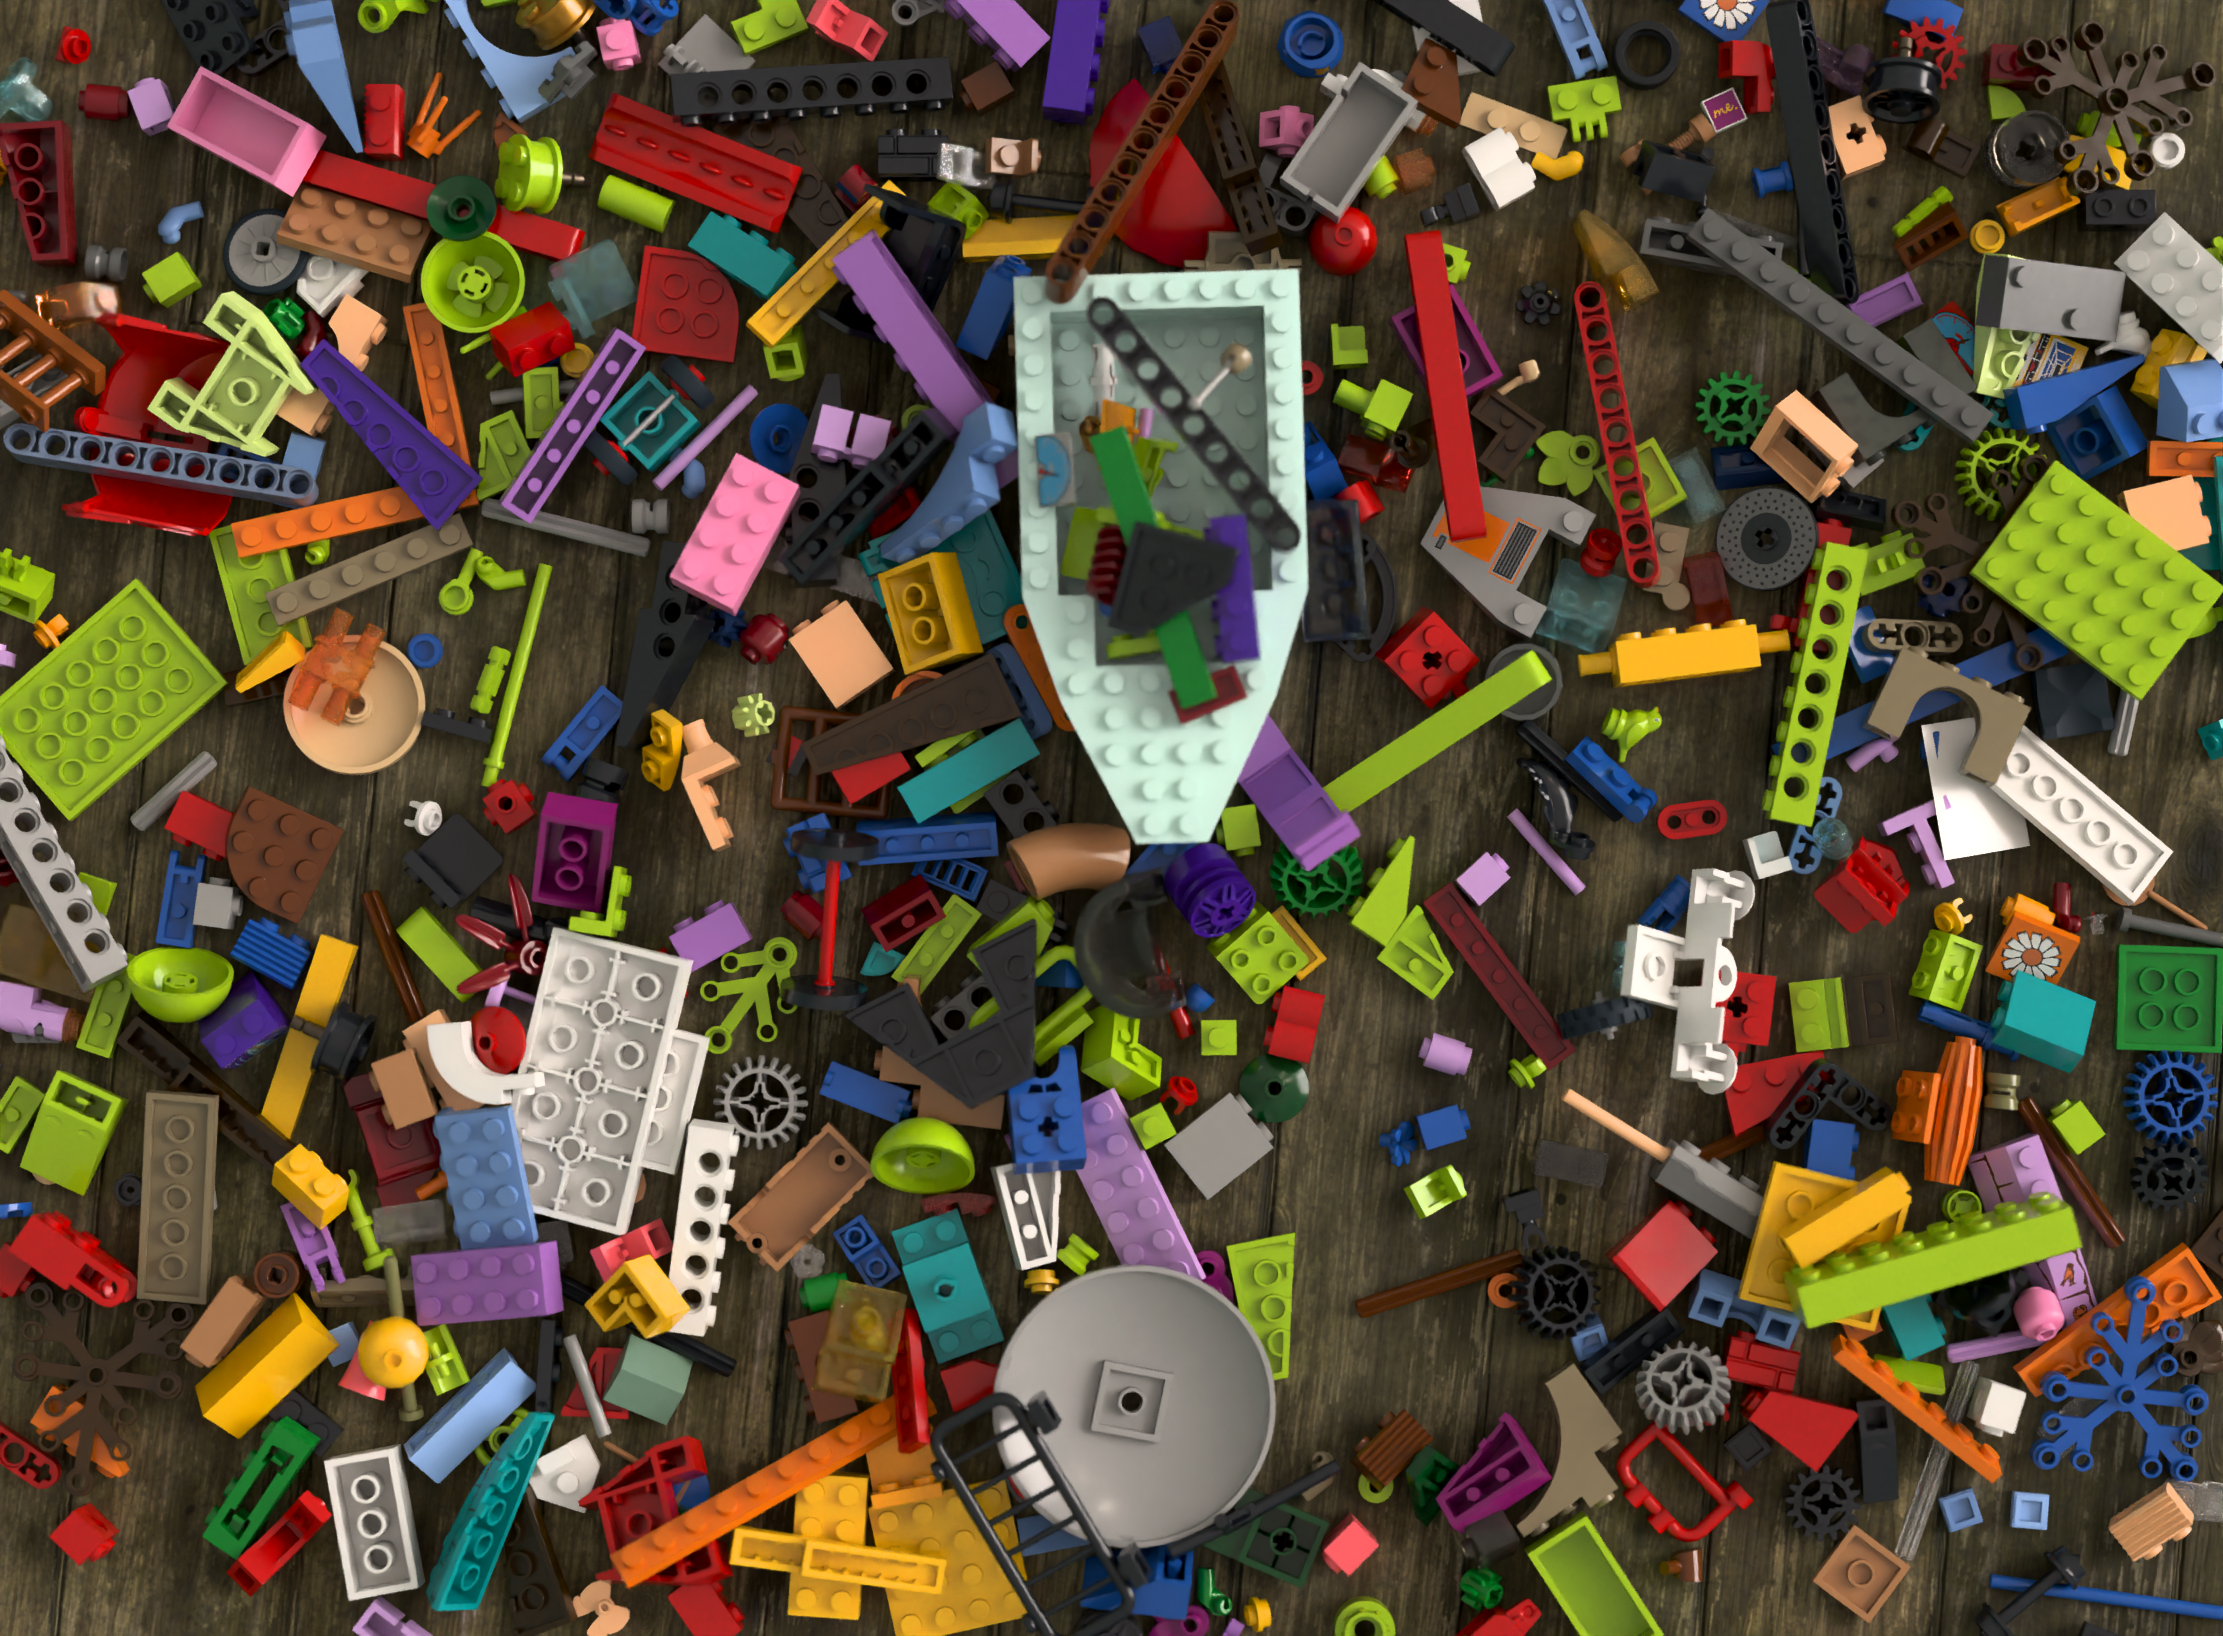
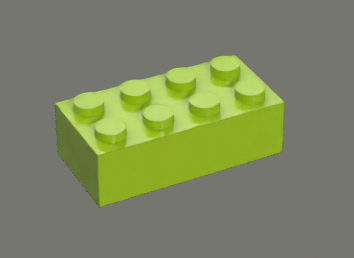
M1583 1511L1524 1548L1580 1636H1664Z

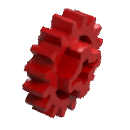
M1923 16L1922 25H1917L1913 19L1910 20L1911 30L1907 32L1900 28L1898 30L1901 37L1913 38L1915 45L1912 57L1914 58L1923 56L1922 49L1928 46L1930 50L1937 49L1932 54L1934 60L1931 63L1941 70L1942 83L1940 87L1943 90L1946 89L1945 79L1949 77L1956 81L1958 77L1954 72L1955 68L1965 67V64L1958 60V58L1967 54V50L1957 46V44L1964 40L1961 34L1952 36L1951 34L1954 32L1955 26L1951 23L1946 28H1943V19L1941 17H1938L1934 24H1930L1928 16ZM1924 32H1937L1945 38L1935 41L1927 38ZM1892 41L1891 45L1898 49L1899 41ZM1951 51L1950 62L1943 71L1941 64L1944 55ZM1898 52L1889 55V57H1897Z

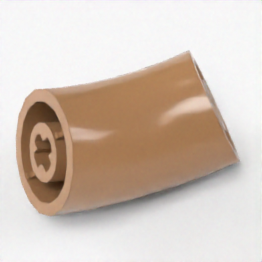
M1088 822L1045 827L1006 843L1009 856L1021 881L1036 901L1068 890H1112L1119 884L1126 872L1131 850L1130 839L1126 830L1118 826Z

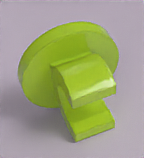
M1530 1054L1521 1063L1513 1058L1509 1062L1512 1069L1508 1073L1519 1088L1525 1085L1531 1090L1535 1087L1532 1078L1540 1075L1547 1068L1539 1057L1536 1058L1534 1054Z

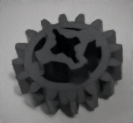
M2169 1137L2167 1145H2162L2157 1139L2155 1140L2154 1149L2151 1150L2146 1146L2142 1148L2145 1154L2143 1158H2133L2137 1168H2132L2129 1171L2133 1180L2130 1183L2134 1192L2137 1193L2140 1202L2143 1204L2148 1201L2151 1210L2155 1211L2159 1205H2162L2165 1213H2169L2171 1205H2176L2182 1211L2184 1210L2183 1202L2196 1203L2193 1196L2195 1192L2199 1194L2205 1193L2201 1182L2209 1181L2206 1172L2208 1166L2198 1148H2190L2186 1140H2183L2177 1146L2173 1137Z
M1823 1463L1820 1471L1816 1472L1808 1466L1809 1474L1806 1476L1799 1471L1795 1473L1799 1480L1797 1484L1787 1483V1486L1793 1492L1792 1495L1783 1496V1500L1790 1503L1792 1507L1787 1508L1784 1512L1787 1516L1796 1517L1791 1523L1795 1529L1800 1528L1802 1525L1804 1526L1802 1530L1803 1536L1808 1538L1812 1532H1815L1816 1540L1822 1541L1824 1533H1828L1832 1540H1836V1530L1840 1529L1846 1534L1849 1532L1846 1525L1848 1520L1857 1523L1858 1519L1852 1514V1511L1861 1509L1862 1505L1853 1501V1498L1858 1496L1860 1491L1857 1488H1849L1854 1481L1852 1477L1846 1476L1841 1479L1842 1469L1836 1467L1830 1473L1829 1465ZM1815 1481V1486L1807 1493H1803L1805 1487ZM1832 1481L1840 1486L1844 1497L1834 1494L1832 1491ZM1822 1494H1824L1827 1499L1834 1503L1823 1505L1821 1510L1810 1501L1821 1500ZM1800 1507L1809 1509L1812 1512L1813 1524L1804 1518ZM1837 1512H1842L1837 1520L1830 1523L1831 1517Z

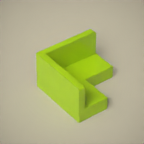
M1114 999L1089 1011L1088 1014L1094 1022L1084 1031L1081 1072L1109 1089L1115 1088L1118 1095L1129 1101L1160 1088L1162 1058L1138 1043L1140 1013L1118 999Z

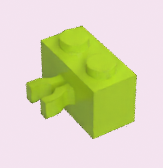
M1901 530L1880 537L1883 544L1872 548L1869 547L1868 542L1855 546V548L1869 550L1859 598L1914 578L1920 569L1925 568L1922 558L1910 559L1904 553V544L1907 540L1914 538L1913 533L1902 536ZM1913 542L1911 544V551L1913 554L1918 555L1920 551L1916 542Z
M5 548L3 552H0V611L35 624L53 598L55 574L30 564L31 557L26 555L21 560L12 557V550Z

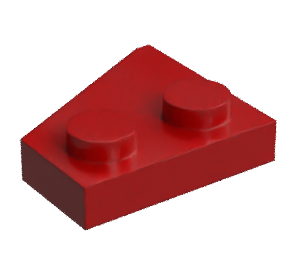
M598 1346L587 1365L606 1418H630L629 1410L602 1399L623 1347ZM578 1382L563 1406L561 1416L591 1417Z

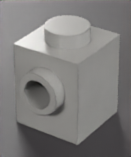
M210 877L209 884L198 883L193 924L234 929L236 916H240L243 909L244 898L242 895H239L240 889L230 887L231 880Z

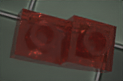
M1349 434L1337 461L1341 471L1371 478L1375 486L1406 493L1416 470L1408 469L1401 465L1397 459V452L1392 448Z
M953 1191L931 1195L920 1200L924 1212L933 1211L934 1217L953 1211V1203L958 1202L962 1214L971 1213L972 1218L992 1212L990 1205L997 1202L995 1195L976 1191Z

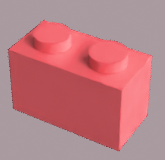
M1351 1512L1321 1542L1324 1550L1322 1553L1323 1560L1337 1574L1343 1570L1348 1576L1379 1546L1375 1536Z

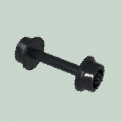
M1011 177L1008 181L995 180L992 193L986 197L991 203V216L1003 218L1007 224H1011L1015 208L1079 215L1086 203L1016 194V177ZM1089 186L1086 202L1094 191V186Z
M2063 1545L2053 1552L2045 1551L2043 1555L2053 1567L1998 1614L1986 1602L1982 1604V1611L1973 1619L1981 1629L1980 1636H2014L2007 1627V1624L2061 1579L2075 1591L2078 1588L2077 1582L2086 1574V1571L2079 1563L2080 1555L2071 1554Z

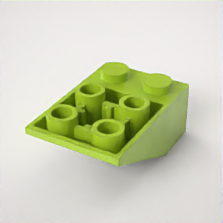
M1411 835L1407 836L1404 840L1401 838L1396 839L1386 854V857L1391 860L1385 869L1377 867L1366 883L1371 888L1366 897H1357L1346 913L1351 917L1347 924L1381 947L1387 946L1406 918L1415 840Z
M57 1070L42 1101L20 1167L84 1196L129 1100L67 1071Z

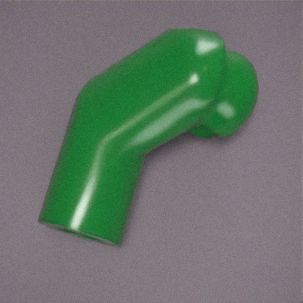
M1198 1568V1602L1215 1616L1228 1615L1232 1610L1233 1604L1229 1597L1214 1586L1215 1568Z

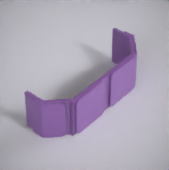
M1267 714L1237 781L1297 862L1308 872L1361 834L1346 810L1341 812L1288 744L1269 714Z

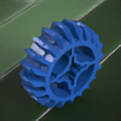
M2162 1050L2158 1053V1060L2153 1054L2145 1056L2148 1067L2141 1062L2134 1064L2139 1075L2127 1073L2126 1078L2134 1083L2132 1087H2122V1092L2131 1094V1099L2123 1100L2122 1106H2133L2134 1110L2128 1112L2126 1118L2127 1120L2139 1118L2134 1129L2140 1132L2147 1127L2145 1138L2152 1140L2158 1134V1140L2161 1144H2166L2169 1137H2173L2175 1143L2180 1144L2182 1134L2187 1140L2195 1138L2192 1127L2199 1132L2206 1130L2201 1119L2207 1121L2214 1119V1116L2206 1111L2208 1107H2218V1102L2209 1100V1095L2218 1093V1088L2207 1087L2206 1084L2211 1082L2214 1076L2212 1074L2201 1076L2206 1065L2199 1062L2193 1066L2195 1056L2187 1054L2182 1060L2181 1051L2176 1050L2169 1057L2168 1052ZM2171 1068L2183 1072L2191 1080L2194 1088H2181L2178 1085L2176 1076H2172ZM2160 1071L2161 1076L2157 1077L2158 1086L2156 1090L2144 1095L2147 1083L2152 1076ZM2167 1089L2169 1092L2184 1094L2183 1096L2176 1097L2175 1101L2171 1100L2172 1105L2170 1102L2155 1100L2156 1098L2164 1097V1093L2169 1094ZM2195 1100L2194 1107L2189 1116L2180 1122L2179 1118L2182 1117L2184 1104ZM2146 1106H2159L2162 1109L2163 1116L2168 1119V1126L2156 1122L2148 1113Z

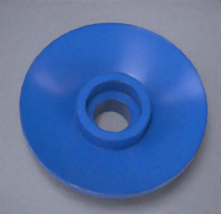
M773 404L760 411L752 423L749 435L752 454L761 466L774 473H789L793 467L809 422L799 409L789 404ZM774 433L778 435V442L776 444L773 442Z

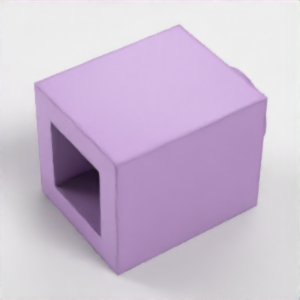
M146 78L135 83V88L128 90L127 93L141 129L149 136L169 129L167 125L176 108L167 85L160 78L157 80L155 78Z
M1485 852L1462 872L1454 882L1476 906H1480L1511 878L1506 873L1509 866L1497 853L1490 856L1488 852Z

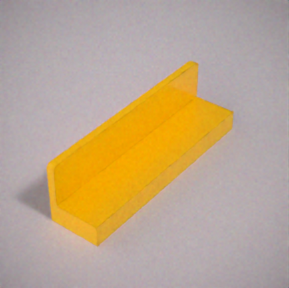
M1078 215L1013 218L1011 224H1007L1004 219L986 220L969 239H964L962 244L964 263L995 262L1000 255L1005 257L1006 255H1013L1022 260L1051 259ZM1073 253L1074 255H1083L1081 253Z

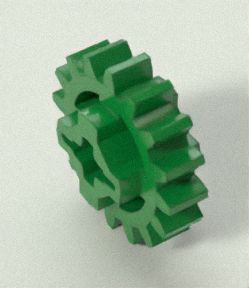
M1737 370L1732 373L1731 379L1727 378L1725 372H1721L1718 374V383L1711 378L1706 382L1709 391L1705 389L1698 391L1697 395L1704 400L1694 404V409L1702 411V414L1695 419V422H1704L1706 424L1701 433L1706 435L1712 432L1714 434L1712 441L1714 444L1721 438H1724L1726 447H1731L1734 439H1737L1740 446H1744L1747 443L1746 435L1755 440L1758 436L1755 428L1762 429L1766 423L1761 418L1762 416L1769 415L1771 409L1763 407V403L1768 401L1770 397L1769 395L1760 396L1759 391L1763 387L1762 383L1755 386L1750 384L1752 381L1751 374L1741 380ZM1724 387H1738L1743 389L1744 392L1732 393ZM1712 397L1714 398L1713 401L1717 405L1716 415L1714 417H1711L1710 414V402ZM1740 400L1744 401L1739 405L1740 408L1737 409V414L1733 413L1730 416L1727 415L1725 418H1721L1726 412L1728 404L1732 405ZM1752 400L1755 406L1753 420H1751L1752 417L1748 414L1749 403ZM1723 424L1734 425L1740 431L1731 432L1720 427Z

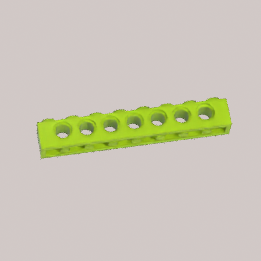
M1825 542L1821 544L1820 549L1816 548L1811 563V569L1816 570L1814 582L1808 583L1804 597V603L1809 604L1806 618L1801 617L1797 631V638L1802 639L1800 650L1793 653L1790 665V672L1795 673L1792 687L1787 686L1783 698V707H1788L1785 721L1780 720L1776 732V741L1780 742L1778 756H1772L1769 766V776H1773L1771 790H1765L1762 800V810L1766 811L1765 819L1812 827L1869 550ZM1831 571L1837 572L1842 577V586L1838 591L1832 590L1827 585L1826 578ZM1823 606H1829L1835 612V620L1831 625H1826L1820 620L1819 612ZM1816 640H1821L1828 646V655L1823 660L1816 658L1812 652V646ZM1810 674L1816 675L1821 681V689L1817 694L1810 693L1805 687V680ZM1802 709H1808L1814 715V723L1808 729L1802 727L1798 722V714ZM1796 743L1804 745L1807 750V757L1802 763L1794 761L1791 756V749ZM1790 777L1795 778L1800 784V791L1793 798L1789 797L1784 791V783Z

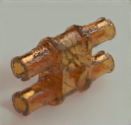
M339 608L335 609L323 634H319L314 638L315 644L305 664L300 666V673L302 675L288 701L290 704L307 711L320 685L325 683L331 685V688L334 690L320 717L336 726L340 725L352 700H357L361 696L360 690L370 670L375 668L373 658L386 634V631L368 623L355 649L350 651L343 649L341 644L354 620V616ZM339 660H342L348 672L338 670L335 675L332 674L333 671L326 662L337 664Z

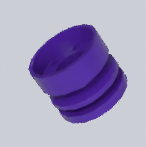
M1215 843L1200 844L1188 849L1175 859L1164 876L1165 891L1181 911L1193 931L1205 938L1218 937L1238 927L1251 914L1256 903V892L1248 880L1238 870V867L1224 847Z

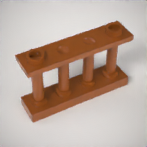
M5 289L0 291V330L8 329L18 337L0 350V367L27 348L34 349L43 356L14 378L0 369V400L19 413L26 423L33 424L45 433L49 430V408L78 387L85 388L94 396L105 390L106 366ZM53 367L59 368L68 375L66 379L39 398L25 388Z

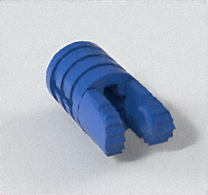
M1677 874L1674 880L1667 885L1668 887L1661 892V895L1656 897L1643 912L1637 922L1641 926L1648 927L1665 910L1666 913L1653 929L1668 933L1681 918V915L1688 910L1691 884Z

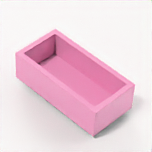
M200 66L167 125V128L184 139L292 197L327 137L309 123Z
M736 453L670 575L672 584L735 616L801 495L799 485Z

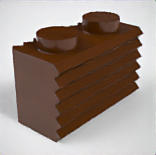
M1402 1409L1397 1415L1390 1411L1376 1425L1381 1431L1373 1439L1366 1435L1352 1449L1357 1455L1350 1462L1379 1492L1413 1460L1418 1452L1422 1451L1426 1444L1433 1440V1437L1428 1434L1427 1430L1423 1429L1422 1425L1418 1424L1417 1420L1413 1419L1412 1415L1408 1414L1405 1409Z

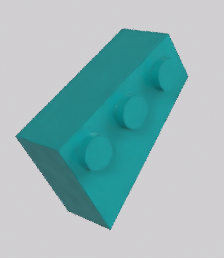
M711 211L688 246L698 256L712 263L734 281L737 280L754 291L756 296L762 300L764 298L769 300L799 270L793 264L795 258L780 247L776 251L767 247L769 241L752 230L748 235L740 230L743 225L732 216L725 213L723 218Z

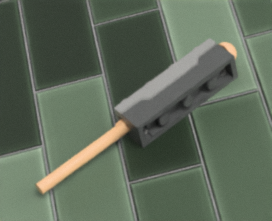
M1570 1088L1564 1092L1561 1098L1562 1101L1656 1158L1657 1161L1648 1174L1656 1182L1751 1240L1753 1239L1764 1195L1757 1192L1760 1187L1758 1184L1741 1175L1739 1180L1728 1174L1731 1169L1714 1157H1712L1710 1162L1701 1158L1699 1154L1702 1150L1684 1139L1681 1144L1670 1139L1666 1146H1661Z

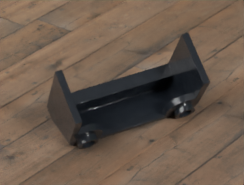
M865 183L863 190L883 201L880 210L882 223L893 229L886 244L887 249L933 313L965 239L966 229L964 224L950 215L903 194ZM854 290L848 292L842 298L837 312L813 306L811 313L845 334L883 343L873 328L876 322L870 313L863 314L852 298L856 295ZM889 341L886 342V343H883V344L891 345V343H890Z

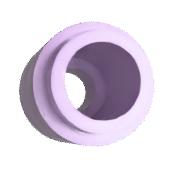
M1433 1032L1431 1039L1424 1037L1418 1057L1424 1059L1423 1066L1453 1076L1456 1073L1465 1075L1473 1049L1466 1047L1465 1042Z

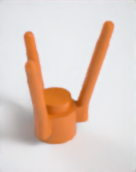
M440 72L435 74L416 121L408 133L410 137L405 143L427 159L430 158L433 152L440 156L444 148L481 115V110H475L441 141H438L441 134L432 127L441 114L448 98L442 96L426 123H424V120L441 81L442 73Z

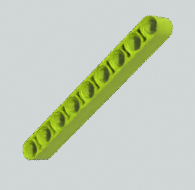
M1531 650L1324 786L1323 789L1341 812L1346 810L1349 813L1552 680L1535 652Z

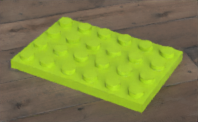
M2057 460L2052 462L1969 572L1970 575L2137 701L2143 699L2223 592V585Z
M135 578L0 696V735L5 742L8 752L68 821H73L219 694L228 682L143 583Z

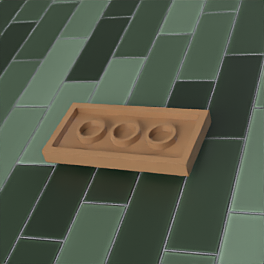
M301 183L279 228L277 243L410 284L434 229L429 221Z

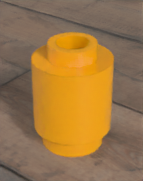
M2016 893L2013 898L2008 896L1999 915L2004 917L2003 925L2006 926L2014 911L2050 925L2053 924L2055 913L2049 911L2048 906L2020 893Z

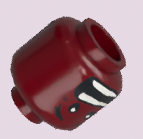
M772 613L753 616L747 623V626L738 634L739 644L742 647L740 654L753 665H756L758 662L766 665L774 663L789 645L788 626Z

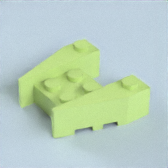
M234 291L222 293L203 321L206 326L231 343L200 392L179 377L165 380L147 409L176 430L194 433L206 437V439L223 442L239 447L241 450L266 457L277 453L280 448L262 435L293 387L304 395L317 392L319 387L301 367L299 359L260 309Z

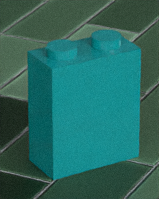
M2017 970L2010 981L2004 980L1999 989L1997 1000L2001 1001V1005L1994 1012L1990 1027L1995 1028L1991 1042L2071 1073L2084 1056L2096 1001Z

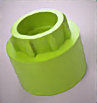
M1353 1597L1344 1602L1335 1614L1333 1622L1335 1636H1358L1355 1634L1354 1629L1356 1624L1362 1620H1368L1374 1625L1373 1632L1369 1636H1395V1624L1388 1608L1381 1601L1373 1597Z

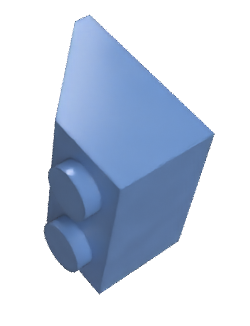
M2215 359L2160 366L2156 435L2183 442L2223 436V369Z

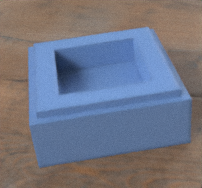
M1971 1487L1937 1498L1945 1524L1950 1533L1984 1522Z

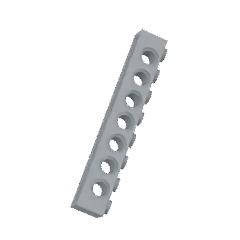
M0 735V791L8 793L12 798V802L0 799V849L83 993L120 976L128 966L127 954L120 943H116L110 934V925L103 913H98L95 908L89 887L84 882H80L75 873L73 859L67 852L64 853L57 842L58 835L54 826L50 822L46 823L40 812L39 800L34 793H29L23 783L22 771L15 762H11L6 753L5 742ZM15 822H24L29 827L30 832L20 831L16 827ZM38 851L43 853L47 862L37 861L33 857L32 852ZM50 881L60 883L64 888V892L54 891L50 886ZM73 911L81 917L82 922L75 923L71 921L67 912ZM89 941L96 944L99 953L88 951L85 947V942Z

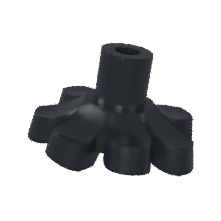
M1537 281L1534 289L1528 285H1524L1520 289L1524 300L1516 301L1515 308L1518 312H1526L1523 321L1528 325L1533 324L1535 319H1538L1540 326H1547L1550 324L1549 314L1557 316L1561 312V306L1554 303L1559 298V292L1555 288L1547 291V285L1544 281ZM1537 300H1541L1542 305H1539Z

